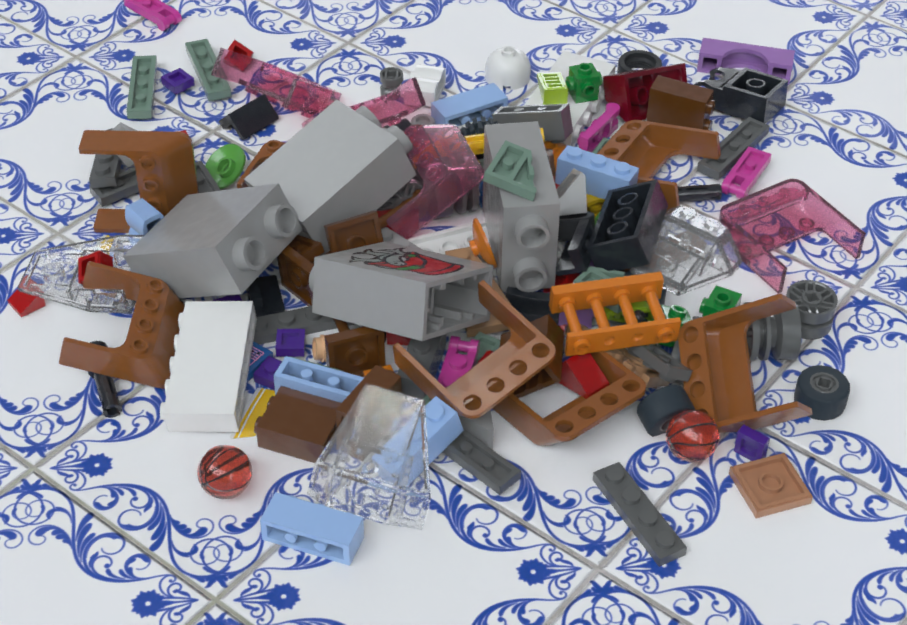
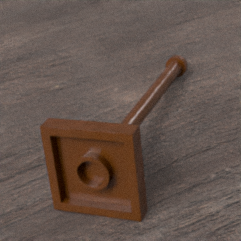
M417 189L412 193L413 196L379 218L381 229L415 206L425 204L427 202L425 194ZM287 245L277 256L281 284L308 307L312 306L313 292L309 287V275L314 262L311 263Z
M332 318L338 333L325 336L328 367L363 377V371L373 369L375 365L380 367L386 366L384 331L365 326L350 330L346 321Z

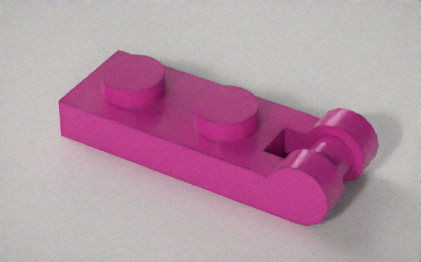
M124 0V5L127 8L157 24L161 31L170 28L171 24L176 25L182 21L179 11L160 0Z
M617 103L606 104L605 112L598 119H595L588 129L580 133L577 140L579 148L592 153L603 137L608 138L618 128L619 120L617 116L620 113V106Z
M748 147L723 180L721 185L722 193L727 195L732 193L737 195L738 199L745 200L750 189L770 163L772 154Z
M451 336L449 348L438 378L440 384L445 388L475 366L480 348V340L471 339L470 341H464L460 337ZM458 352H466L467 355L458 354Z

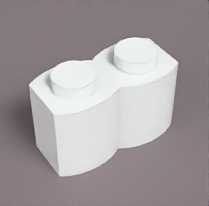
M418 64L415 70H411L409 82H405L403 88V96L406 97L407 103L431 107V102L439 100L446 84V68Z

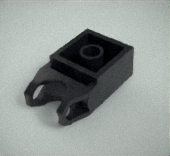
M718 67L710 71L709 79L698 81L694 85L714 90L712 99L716 101L714 109L728 113L732 117L744 119L751 117L766 123L785 106L788 80L746 67L742 71ZM715 73L721 74L724 78L715 80Z

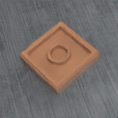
M785 453L731 466L729 469L731 479L755 518L801 507L812 502V494Z

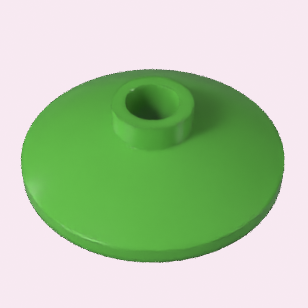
M227 144L217 149L210 156L205 167L220 189L230 186L240 176L245 166V152L236 144Z

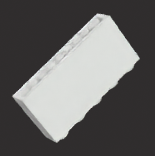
M563 51L548 72H561L565 81L566 77L569 76V66L593 63L596 70L602 75V85L599 86L598 100L575 104L568 92L567 104L569 103L573 132L561 143L573 146L585 126L590 125L593 114L598 113L601 102L603 100L606 101L603 76L615 74L616 64ZM539 85L524 105H543Z
M253 301L185 302L184 311L179 314L178 318L180 331L174 337L175 356H171L169 362L171 376L170 379L165 381L166 400L160 405V418L165 420L168 432H239L257 322Z

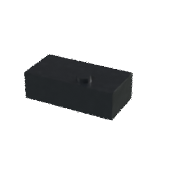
M658 179L608 191L587 246L595 267L603 268L607 271H620L650 264L668 207Z

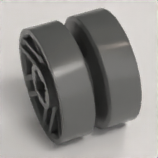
M802 280L792 284L787 290L786 297L795 301L798 306L801 318V338L813 340L826 336L831 330L838 303L836 293L826 284L814 280Z

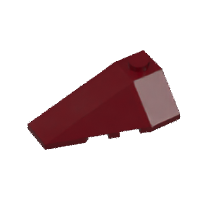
M685 63L603 76L605 100L607 103H617L620 106L619 116L625 123L631 120H645L647 118L650 87L657 76L687 83Z

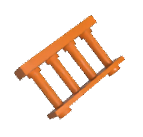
M653 272L551 286L549 300L551 313L564 312L571 331L566 336L565 355H584L593 352L677 341L681 325L680 317L666 319L658 300L661 299L664 283L662 273ZM647 301L654 321L638 323L631 303ZM618 304L627 325L610 327L603 307ZM592 308L598 329L582 331L576 310Z

